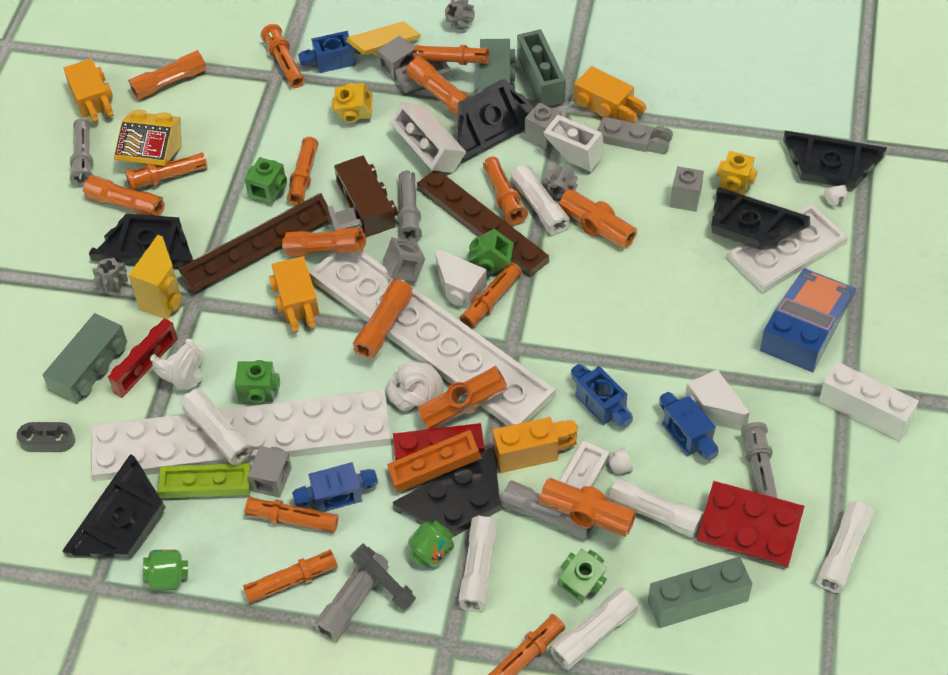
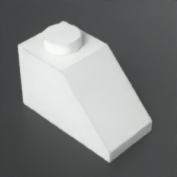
M557 115L543 132L546 139L569 163L590 172L605 154L601 132L560 115Z
M437 249L435 252L436 270L446 299L454 305L463 306L468 309L472 305L473 298L477 294H481L487 287L486 269Z
M717 369L687 383L685 397L690 396L714 425L741 431V428L748 424L750 412Z

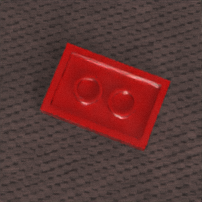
M713 480L697 542L789 567L805 506Z

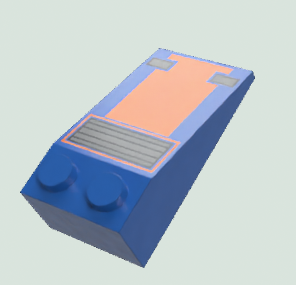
M804 268L763 331L760 351L814 372L853 298L856 288Z

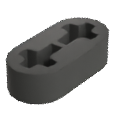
M29 422L22 425L17 431L18 442L26 452H65L71 449L75 443V435L71 426L64 422ZM61 434H65V435H66V436H62V437H61V440L56 441V439L60 438Z

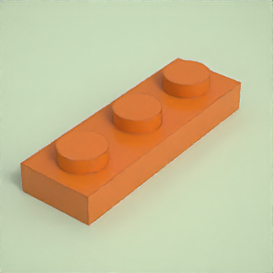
M468 430L391 462L387 466L397 493L479 460L482 457L471 430Z

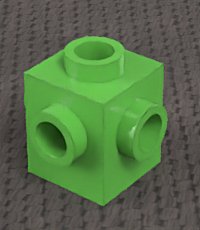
M259 157L254 166L249 168L245 178L248 197L272 204L280 191L282 192L287 185L283 164L275 160Z
M492 229L471 241L468 262L486 269V274L489 276L510 265L514 243L497 230Z
M263 360L238 361L234 385L238 401L256 404L274 401V392L280 389V374L275 373L273 362Z
M581 548L577 555L571 552L560 567L564 572L559 577L557 585L583 603L591 591L597 594L607 581V578L603 576L607 569L603 564L604 559L592 550L586 552ZM580 571H584L588 575H582Z

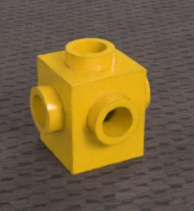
M347 83L344 86L335 87L332 109L343 122H356L359 119L372 118L373 94L364 83Z
M729 151L726 160H721L718 166L717 176H721L719 187L746 195L749 184L754 185L758 169L754 168L755 157Z

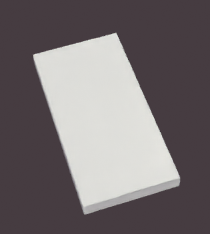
M812 203L797 211L798 213L810 216L811 225L808 228L762 249L741 244L728 252L727 259L762 294L847 243L848 236Z

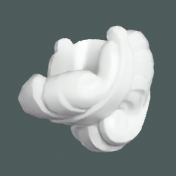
M186 339V344L165 360L160 359L155 354L150 357L155 373L163 380L173 383L178 390H190L196 387L202 380V371L199 366L203 360L204 350L200 345H196L192 339Z
M411 361L400 365L398 371L391 375L386 391L390 403H393L402 411H409L443 394L444 385L441 376L432 365L426 362Z

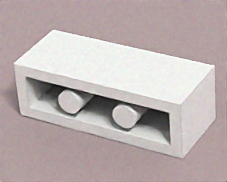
M402 102L390 121V124L433 171L454 173L466 154V151L424 105Z
M840 362L835 363L823 382L819 398L820 403L899 442L912 422L919 400Z

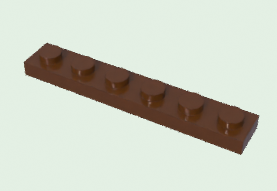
M432 171L417 182L420 192L476 236L480 237L495 229L512 241L514 244L511 262L517 264L528 277L533 276L549 263V255L441 171Z
M318 193L179 267L178 270L190 293L205 287L281 246L286 232L309 231L327 221L328 205L322 193Z

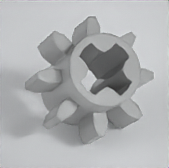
M451 0V3L445 9V21L452 23L451 27L455 29L468 28L475 18L474 5L468 4V0Z
M565 165L556 166L554 171L549 169L544 178L546 180L544 187L555 198H562L568 189L576 190L578 186L576 183L578 176H575L574 171Z
M115 258L101 260L97 268L92 269L96 287L100 288L103 286L106 293L121 290L123 282H128L125 263L118 264Z

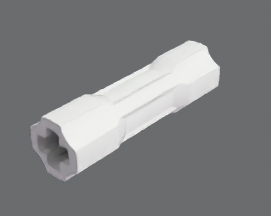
M523 164L516 167L511 172V182L534 208L547 231L552 235L564 232L569 226L570 218L561 206L555 203L530 165Z
M194 388L189 393L184 394L180 401L182 409L212 439L224 457L233 466H238L245 460H248L253 453L252 445L239 431L230 425L214 407L213 402L199 388Z
M619 477L616 478L608 496V500L636 510L637 513L666 524L672 530L691 538L695 537L703 519L704 512L683 503H674L643 490L639 485Z
M858 501L848 503L839 531L816 581L822 589L829 590L832 593H842L850 574L851 565L874 513L869 505Z
M479 515L473 517L471 521L469 548L458 600L459 607L465 611L481 612L486 608L489 589L488 579L498 530V521L492 517Z
M620 587L590 616L573 630L567 631L550 646V653L564 669L569 670L586 656L588 650L615 627L622 625L638 611L639 604L635 597L625 588Z

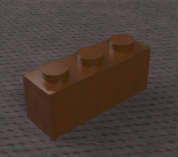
M364 155L334 165L336 183L348 206L354 209L356 218L361 220L366 238L395 228L397 208L393 200H388L384 183L378 182L374 165L368 164Z

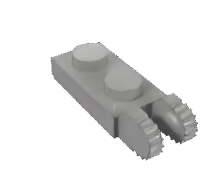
M604 116L598 130L602 133L603 143L662 154L668 152V141L670 142L673 137L672 130L667 127L657 126L654 128Z

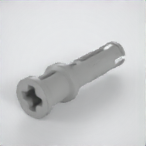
M77 119L73 124L74 154L70 157V166L72 168L70 182L74 186L83 187L89 175H93L91 172L93 158L89 154L90 123L86 119Z
M405 170L398 175L401 209L397 213V221L400 223L398 238L417 242L422 237V230L419 227L421 213L416 206L415 173H411L410 179V171Z
M762 422L746 424L741 428V436L746 441L747 450L745 451V456L752 463L757 492L777 498L770 464L773 451L771 446L768 445L766 438L768 432L767 425ZM763 474L765 476L767 490H765Z

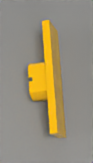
M402 21L349 36L346 42L363 55L372 53L377 56V49L396 37L401 36L407 42L420 39L421 34Z

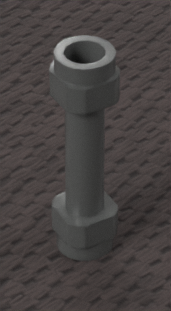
M362 543L350 555L354 560L353 562L359 569L364 566L393 596L391 602L397 608L399 607L404 611L416 599L412 594V590L407 585L402 588L373 558L375 552L369 546L367 547Z

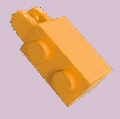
M91 58L63 67L68 86L83 118L90 116L94 123L99 121L98 113L105 111L108 118L114 116L109 98L113 97L109 84L103 83L106 79L101 66L96 68Z
M593 66L574 83V102L599 114L601 117L604 116L635 123L638 119L637 114L642 115L647 109L644 102L634 97V86Z
M304 256L271 264L273 275L269 276L272 292L278 291L279 296L275 297L278 313L284 312L286 322L290 323L292 333L299 332L298 320L306 319L310 329L315 328L314 316L320 314L317 297Z
M551 417L492 429L493 450L500 473L558 461V451L577 445L578 425H576L574 420H563L553 423Z

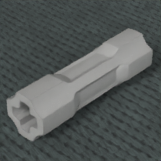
M513 480L508 482L501 498L502 507L519 514H528L557 526L563 532L586 540L592 528L580 527L569 518V515L539 504L541 494L536 493L532 488Z
M375 552L373 558L387 571L389 568L387 559ZM355 565L353 573L333 601L326 605L314 622L315 630L330 641H338L350 624L351 617L370 590L379 581L364 566L359 569Z

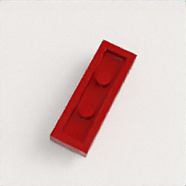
M164 318L149 331L148 335L139 345L132 348L129 355L119 365L112 369L108 379L114 394L123 398L153 366L150 357L155 354L161 358L178 340L173 322Z
M481 423L393 433L395 459H401L468 430H471L481 454L485 451Z

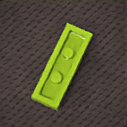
M241 463L238 466H233L232 464L160 466L157 492L160 498L250 495L251 487L248 473L251 469V464Z

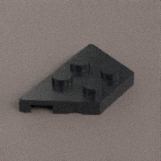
M506 79L499 80L458 102V143L466 151L462 160L525 127V118L534 107L528 103V99L524 95L517 93L515 88Z
M786 130L783 138L800 180L834 186L845 185L846 188L855 189L883 160L887 147Z
M721 187L717 188V199L714 204V216L712 217L711 224L713 234L762 249L811 225L810 216Z
M125 214L118 221L117 226L110 229L104 235L105 241L97 249L93 247L89 251L92 261L115 258L120 263L137 264L156 236L160 235L163 236L172 266L181 267L193 260L179 217Z
M490 448L480 454L481 459L447 472L392 502L393 509L399 514L404 512L414 517L416 523L420 525L424 521L433 523L437 520L450 530L454 537L471 527L473 517L479 515L490 517L501 511L494 450Z
M130 454L66 544L62 550L66 556L74 558L131 559L157 522L166 506L134 455Z

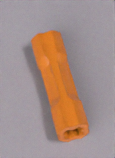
M196 50L180 57L170 65L153 72H145L128 81L133 94L139 100L157 92L163 86L182 78H190L207 69L202 55Z
M416 56L407 66L406 75L419 86L425 87L442 101L448 110L458 117V102L469 97V95L464 91L458 90L421 56Z
M89 175L88 179L84 182L83 192L86 198L101 203H111L132 210L139 215L160 216L163 213L165 203L161 196L148 192H138L116 185L111 180L95 175Z
M360 227L343 228L333 232H286L285 237L282 239V246L287 256L310 255L313 252L338 251L341 253L363 252L366 245V235Z
M394 279L390 282L382 295L380 304L352 343L354 346L353 350L359 356L373 359L377 355L398 315L406 308L414 295L412 293L413 288L407 282L400 281L399 279Z

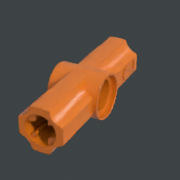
M568 189L558 203L567 215L580 222L582 229L588 235L596 237L600 234L622 249H627L637 235V228L615 216L614 210L606 202L598 201L594 203L575 190Z
M494 366L466 382L453 383L445 393L418 406V412L426 427L434 429L461 414L469 415L474 413L480 404L507 391V383L499 368ZM464 393H468L466 401L459 404L458 400L460 396Z
M549 478L543 485L539 497V504L569 515V518L580 527L592 528L595 525L623 537L629 535L636 518V510L607 500L600 490L591 486H584L579 489Z

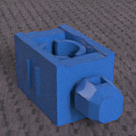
M347 30L311 38L313 50L302 51L298 54L302 66L316 63L319 73L355 66L354 54L362 53L346 42L347 37H349Z
M577 364L571 369V377L576 383V398L603 425L612 420L618 426L625 428L632 423L633 416L627 408L628 394L600 366L590 371L585 365Z
M671 392L662 394L659 398V405L665 413L662 426L687 456L698 452L708 461L716 458L719 452L718 446L713 440L716 426L690 396L679 400Z
M353 462L309 473L311 487L306 488V486L295 489L292 494L295 506L304 507L309 506L311 502H315L317 511L327 512L362 502L361 489L367 490L375 487L378 484V479L373 469L360 470V473L356 474Z

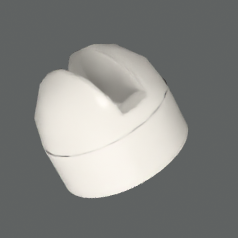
M845 185L824 190L826 200L831 206H842L847 200Z
M625 447L611 453L609 465L614 472L621 474L633 470Z

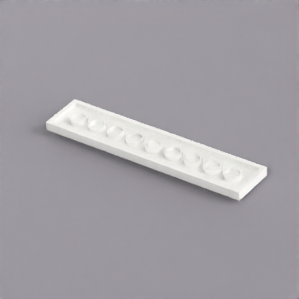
M334 251L309 272L312 282L366 322L369 321L380 304L382 295L390 282L395 279L390 277L386 267L365 252L341 253ZM415 288L412 289L414 295L406 308L400 312L386 335L420 362L432 365L439 375L451 385L455 382H466L484 371L497 366L507 383L508 390L480 404V406L507 426L529 422L556 396V389Z
M385 390L218 410L230 425L239 431L252 445L253 453L248 460L242 463L253 462L260 446L268 448L278 447L289 452V457L391 445ZM187 414L92 425V477L94 482L113 479L130 454L135 456L146 475L159 474L160 466L231 464L219 451L218 446Z

